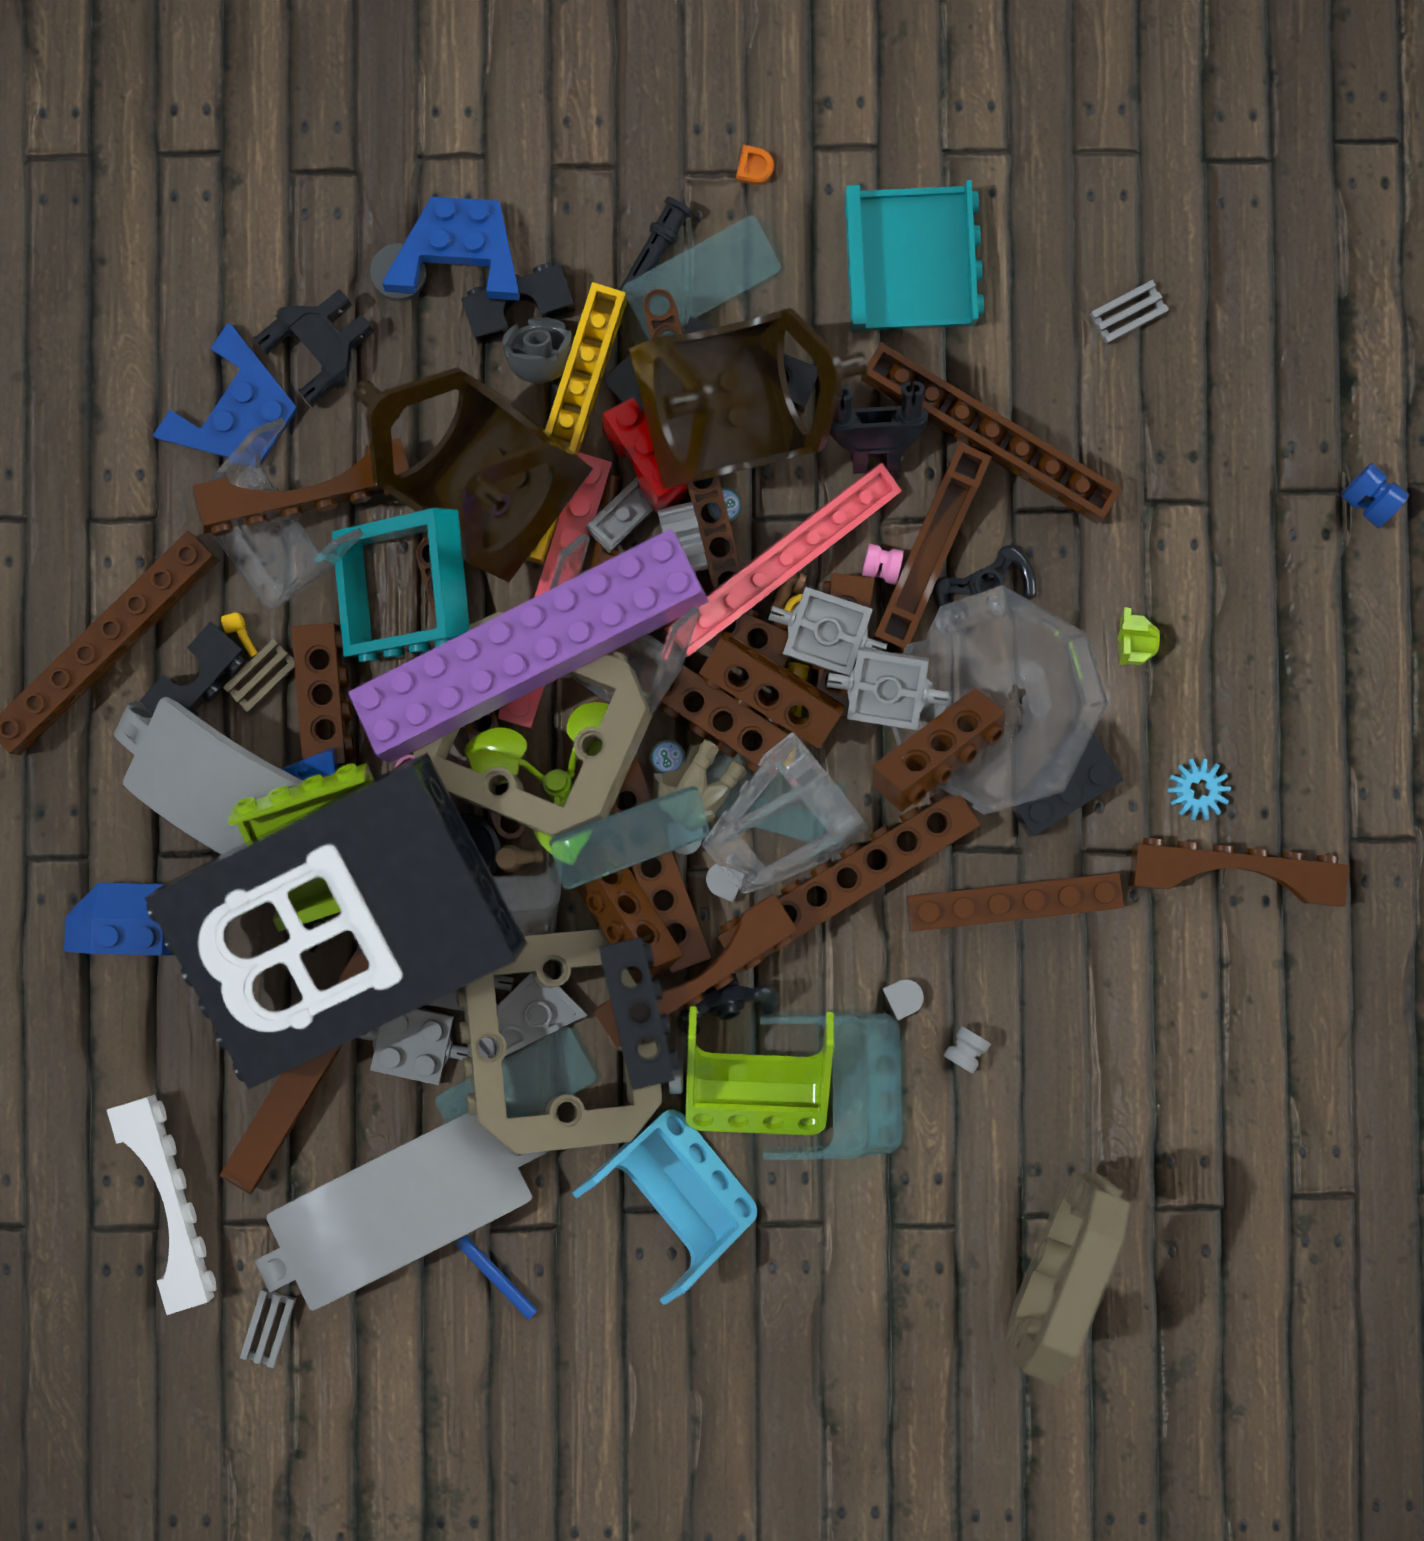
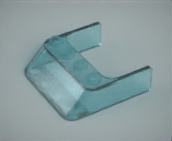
M886 1013L834 1014L832 1141L827 1147L762 1148L763 1160L852 1159L892 1153L899 1147L902 1140L900 1027L894 1017ZM826 1014L760 1015V1024H819L825 1027Z

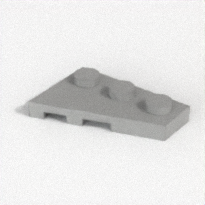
M543 969V973H544V975L546 976V978H548V979H550V980H554V979ZM529 973L496 1006L499 1033L505 1038L507 1043L506 1055L588 1016L561 986L551 989L543 988L535 982L532 973ZM484 1038L479 1043L478 1049L484 1058H492L496 1053L497 1047L492 1039Z

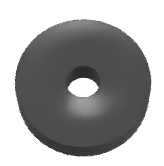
M401 243L390 244L380 249L374 256L370 266V276L375 288L382 296L392 301H407L414 298L422 291L427 280V268L424 262L421 264L416 294L385 292L383 279L404 245Z

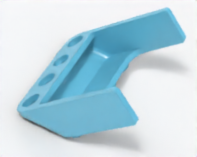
M669 1109L654 1119L631 1142L625 1143L572 1192L577 1199L597 1185L614 1168L621 1169L632 1179L686 1245L690 1252L691 1265L659 1299L663 1305L686 1292L757 1217V1207L752 1197L698 1131L686 1123V1117L675 1109Z

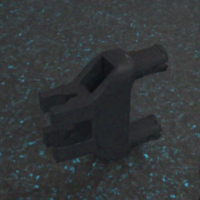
M340 289L319 306L281 307L276 311L277 314L275 316L277 319L257 336L253 337L264 352L269 355L290 335L294 337L296 335L322 365L320 368L322 371L298 390L312 408L335 387L343 389L347 386L352 365L353 349L374 332V329L363 315H360L341 332L332 324L353 306Z
M914 381L913 392H910V382L902 385V406L853 409V391L849 386H842V396H839L829 434L841 447L851 453L853 474L867 473V454L881 453L885 454L888 472L901 471L902 452L919 438L928 423V412L923 407L924 385L921 382Z

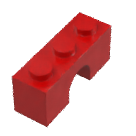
M632 397L604 412L602 432L618 457L621 459L626 456L631 462L638 478V487L655 514H658L657 510L669 508L684 500L687 493V484L663 489L646 416Z

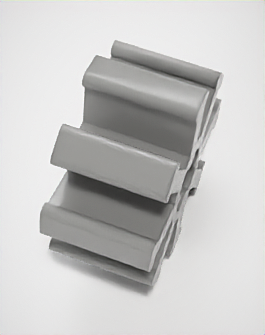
M692 502L657 510L662 533L672 528L694 572L708 569Z

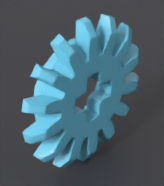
M1202 758L1201 767H1197L1194 759H1190V769L1187 770L1180 764L1177 768L1182 775L1177 777L1171 774L1169 778L1177 782L1176 787L1167 788L1168 793L1177 794V798L1170 801L1172 806L1178 803L1183 805L1178 812L1181 816L1187 810L1192 811L1190 820L1196 821L1198 812H1202L1204 821L1209 820L1208 810L1212 809L1216 815L1221 813L1216 805L1218 801L1225 805L1228 804L1229 800L1222 797L1221 792H1230L1231 787L1221 786L1220 782L1227 779L1228 776L1226 773L1219 777L1216 776L1215 773L1220 765L1215 763L1211 770L1207 769V759ZM1200 780H1204L1206 782L1205 788L1209 790V794L1207 796L1201 795L1199 799H1195L1193 797L1194 791L1190 789L1192 783L1198 784Z

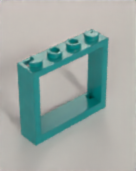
M431 508L332 531L344 657H358L359 663L380 661L379 655L382 654L384 658L404 657L405 650H409L411 654L426 653L431 650L430 645H435L436 648L470 631L458 510ZM428 531L437 628L372 641L363 546Z

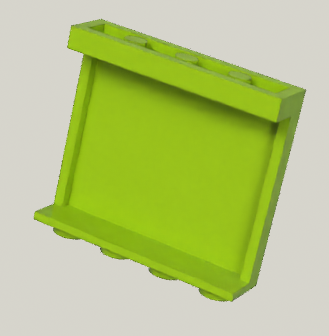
M367 763L359 766L348 764L339 768L334 774L325 777L321 775L311 776L305 779L301 785L295 787L281 786L270 791L267 796L258 799L254 797L244 798L233 806L228 823L230 826L237 824L246 843L374 778ZM321 876L314 877L288 891V899L302 924L341 912L340 906L326 880ZM276 909L273 921L279 932L287 928Z

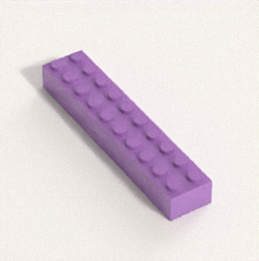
M671 528L348 693L376 756L390 764L709 603V600L679 539Z

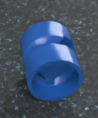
M1370 463L1349 484L1341 497L1355 509L1363 508V516L1379 529L1400 509L1408 499L1409 494L1395 482L1387 483V475L1374 463Z

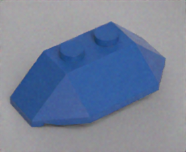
M97 883L65 917L64 952L173 955L168 951L164 943L165 935L159 924L150 918L146 908L147 902L145 897L164 884Z

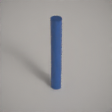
M467 1235L462 1236L455 1243L528 1320L538 1311Z

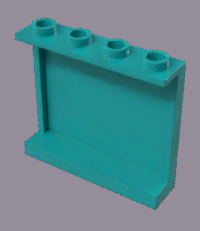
M966 180L964 186L860 191V185L846 186L844 204L851 332L975 326L979 315H984L983 294H977V281H982V261L976 260L975 247H980L981 234L980 226L974 225L973 212H978L979 196L978 191H972V180Z

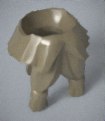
M704 739L703 742L699 741L696 744H690L685 761L682 762L677 770L653 773L651 803H659L660 808L667 811L674 820L680 822L685 828L693 830L700 825L714 821L713 818L716 817L715 812L724 803L729 791L747 774V771L739 762L733 761L720 781L707 785L706 770L714 763L719 749L717 745Z

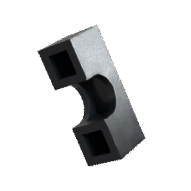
M544 263L533 268V273L523 277L515 274L520 294L519 300L488 299L486 286H479L469 290L467 296L461 298L477 344L479 345L504 336L509 330L506 322L507 311L516 302L528 301L533 303L538 308L542 318H556L575 311V305L561 265L553 266L552 263Z
M209 622L187 647L200 662L198 678L189 685L181 686L174 679L163 674L140 701L154 713L160 699L168 697L198 717L199 713L196 710L205 700L209 703L222 690L220 683L228 674L234 676L244 666L246 661L243 658L248 652L218 625Z

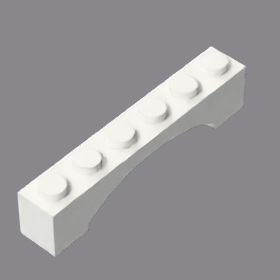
M154 1094L107 1109L116 1144L124 1142L138 1155L152 1175L164 1203L169 1228V1256L165 1275L157 1280L166 1315L208 1303L215 1297L213 1291L217 1289L216 1281L212 1271H207L203 1259L207 1255L205 1243L201 1236L197 1237L193 1225L197 1221L195 1209L191 1202L187 1203L183 1189L187 1187L186 1179L182 1169H177L173 1155L177 1154L176 1145L172 1135H167L163 1122L167 1120V1115L162 1101H157Z

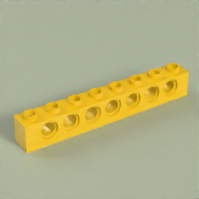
M594 282L591 284L545 428L547 432L577 456L581 449L627 304L626 292ZM559 516L526 560L544 565Z

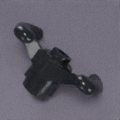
M1007 545L1001 547L998 551V556L993 564L979 569L963 579L950 578L948 576L939 578L933 588L934 602L939 614L954 630L959 633L966 632L968 625L950 607L947 600L948 595L970 596L977 603L983 605L991 604L999 599L1005 591L1003 588L1006 580L1004 576L1010 564L1017 565L1021 572L1025 598L1033 599L1036 597V578L1033 567L1027 557L1016 546ZM999 566L1002 567L1000 572L996 570ZM968 583V586H967L968 588H960V587H958V586H963V585H965V584Z
M731 973L734 980L718 990L711 986L705 990L704 999L693 1007H697L696 1020L710 1012L711 1015L719 1017L720 1020H730L739 1016L740 1010L744 1008V1002L765 1001L761 1009L765 1014H771L778 1006L779 995L774 988L768 985L756 988L740 986L736 973ZM683 1009L677 1018V1024L683 1033L689 1035L690 1009ZM696 1024L697 1036L700 1032V1026L698 1024Z

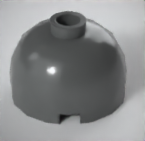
M549 317L528 319V326L518 329V324H515L504 334L502 341L504 355L510 370L521 380L535 384H547L563 375L573 344L572 333L570 330H566L565 323Z

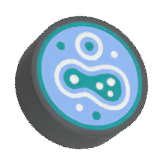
M722 488L730 522H733L741 514L742 500L735 490ZM713 502L708 503V512L712 519L717 522L721 517V509Z
M663 740L653 747L650 761L658 773L677 770L682 762L685 761V753L677 742Z

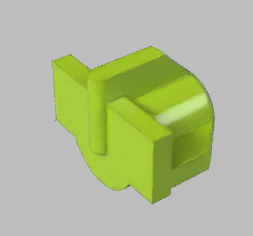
M1124 607L1120 618V631L1117 637L1119 664L1143 665L1157 654L1159 648V629L1153 626L1144 616L1131 615V608Z

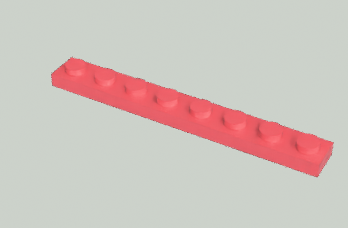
M578 453V457L593 469L559 515L535 597L579 575L591 537L585 530V527L598 514L607 478L613 465L612 462L584 453ZM545 685L501 707L498 719L532 729Z
M877 464L707 595L709 603L677 618L664 629L685 657L690 656L902 490L884 464Z

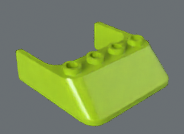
M690 1006L685 1119L691 1128L699 1131L815 1135L825 1129L834 1048V1012H826L823 1048L816 1055L794 1057L719 1054L705 1052L697 1046V1007Z

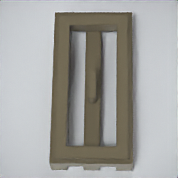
M272 639L223 688L233 696L246 712L250 713L295 669L294 658L275 639ZM276 650L278 654L240 691H237L235 688ZM284 659L287 664L247 701L244 697Z

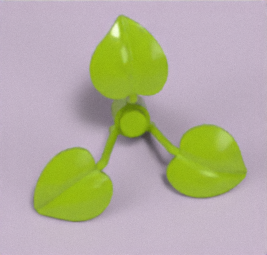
M592 702L576 708L570 715L567 723L569 738L575 741L576 736L583 729L589 727L599 728L609 704ZM509 728L489 729L473 737L465 746L464 752L473 771L484 775L491 768L502 767L517 776L520 765L543 784L544 790L554 804L564 808L573 788L571 779L575 776L574 769L577 755L574 747L568 770L566 772L560 769L552 770L545 776L526 760L521 759L525 755L528 745L524 737L515 730ZM595 741L590 744L588 756H595L600 753L603 747L602 741ZM503 780L499 782L497 785L508 783V780ZM591 828L562 840H557L536 830H533L540 844L550 854L564 862L573 863L580 848L587 840Z

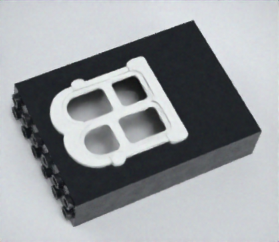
M428 752L166 882L145 897L147 902L146 908L150 918L155 923H158L165 935L164 943L168 951L176 955L182 966L181 973L184 981L195 990L199 998L198 1004L202 1014L206 1018H210L216 1029V1039L222 1049L228 1051L233 1060L235 1075L240 1081H244L248 1090L515 962L528 944ZM321 876L326 880L340 906L341 914L339 917L323 925L307 930L302 925L288 899V891L314 877ZM264 902H272L290 933L289 941L250 959L239 958L232 954L224 941V929L227 923L232 918ZM342 931H352L369 961V969L327 990H318L300 958L301 952ZM277 963H284L303 995V1000L286 1010L278 1012L268 1011L261 1007L254 999L252 992L253 981L261 971Z

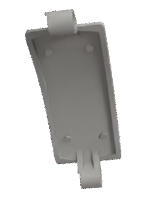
M168 697L160 699L154 713L143 703L128 702L114 732L115 738L134 754L123 779L124 787L173 825L221 855L245 843L237 824L230 826L228 823L232 808L238 801L247 797L258 799L267 796L275 788L281 786L291 788L301 785L303 780L275 767L212 728L181 704Z
M466 1113L269 1213L266 1219L280 1248L255 1260V1264L269 1293L296 1280L308 1308L316 1310L531 1201L532 1194L519 1167L549 1151L513 1154L474 1121V1115Z

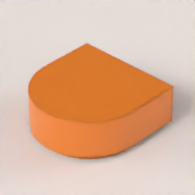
M743 144L736 181L750 185L766 183L771 178L774 169L771 155L764 149Z

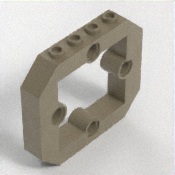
M497 612L493 615H490L486 618L469 624L470 630L490 621L491 619L503 613ZM612 651L560 677L565 679L573 676L614 693L599 728H585L575 738V753L584 763L564 808L524 792L520 779L506 768H491L483 775L446 760L459 729L413 751V754L417 758L428 752L450 795L557 840H562L607 821L650 723L652 714L636 673L629 663L626 662L628 657L617 651ZM595 741H602L603 747L600 753L595 756H588L590 744ZM503 780H508L509 787L506 793L496 796L495 788L497 784Z
M602 929L524 936L528 944L515 962L456 990L458 1008L464 1007L465 1022H460L461 1043L468 1044L469 1057L463 1058L465 1079H471L472 1093L466 1094L468 1115H474V1121L513 1154L631 1142L662 1103L661 1084L632 1091L626 1064L625 1073L629 1105L585 1110L579 1098L574 1095L561 1094L554 1096L548 1102L545 1114L507 1118L502 1060L507 1053V1043L498 1029L494 976L532 973L533 979L538 985L551 989L563 985L570 977L571 969L602 966L598 947L610 944ZM548 960L554 961L559 965L560 974L555 980L546 978L543 973V965ZM625 968L621 974L622 983L628 987L638 985ZM608 1036L611 1045H612L615 1049H617V1050H619V1051H622V1047L620 1046V1047L616 1048V1046L614 1045V1043L612 1042V1040H611L610 1037ZM484 1038H490L496 1043V1053L492 1058H484L479 1053V1043ZM653 1038L641 1040L638 1045L639 1054L643 1057L654 1056L657 1053L656 1040ZM563 1102L569 1103L574 1111L571 1120L565 1123L560 1121L556 1114L558 1106Z
M1085 1169L1083 1175L1073 1171L1054 1202L1014 1301L1004 1343L1022 1372L1056 1386L1079 1354L1123 1244L1130 1203L1121 1197L1122 1190L1111 1184L1105 1177Z

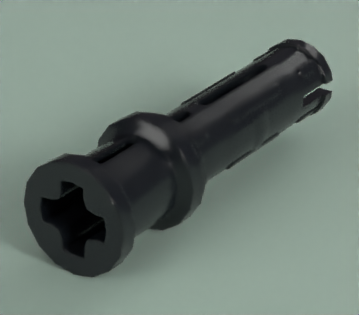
M667 196L664 200L666 206L658 220L652 222L649 226L651 235L618 289L626 292V296L632 300L638 301L640 294L669 245H673L678 241L677 234L684 221L693 215V211L674 198Z

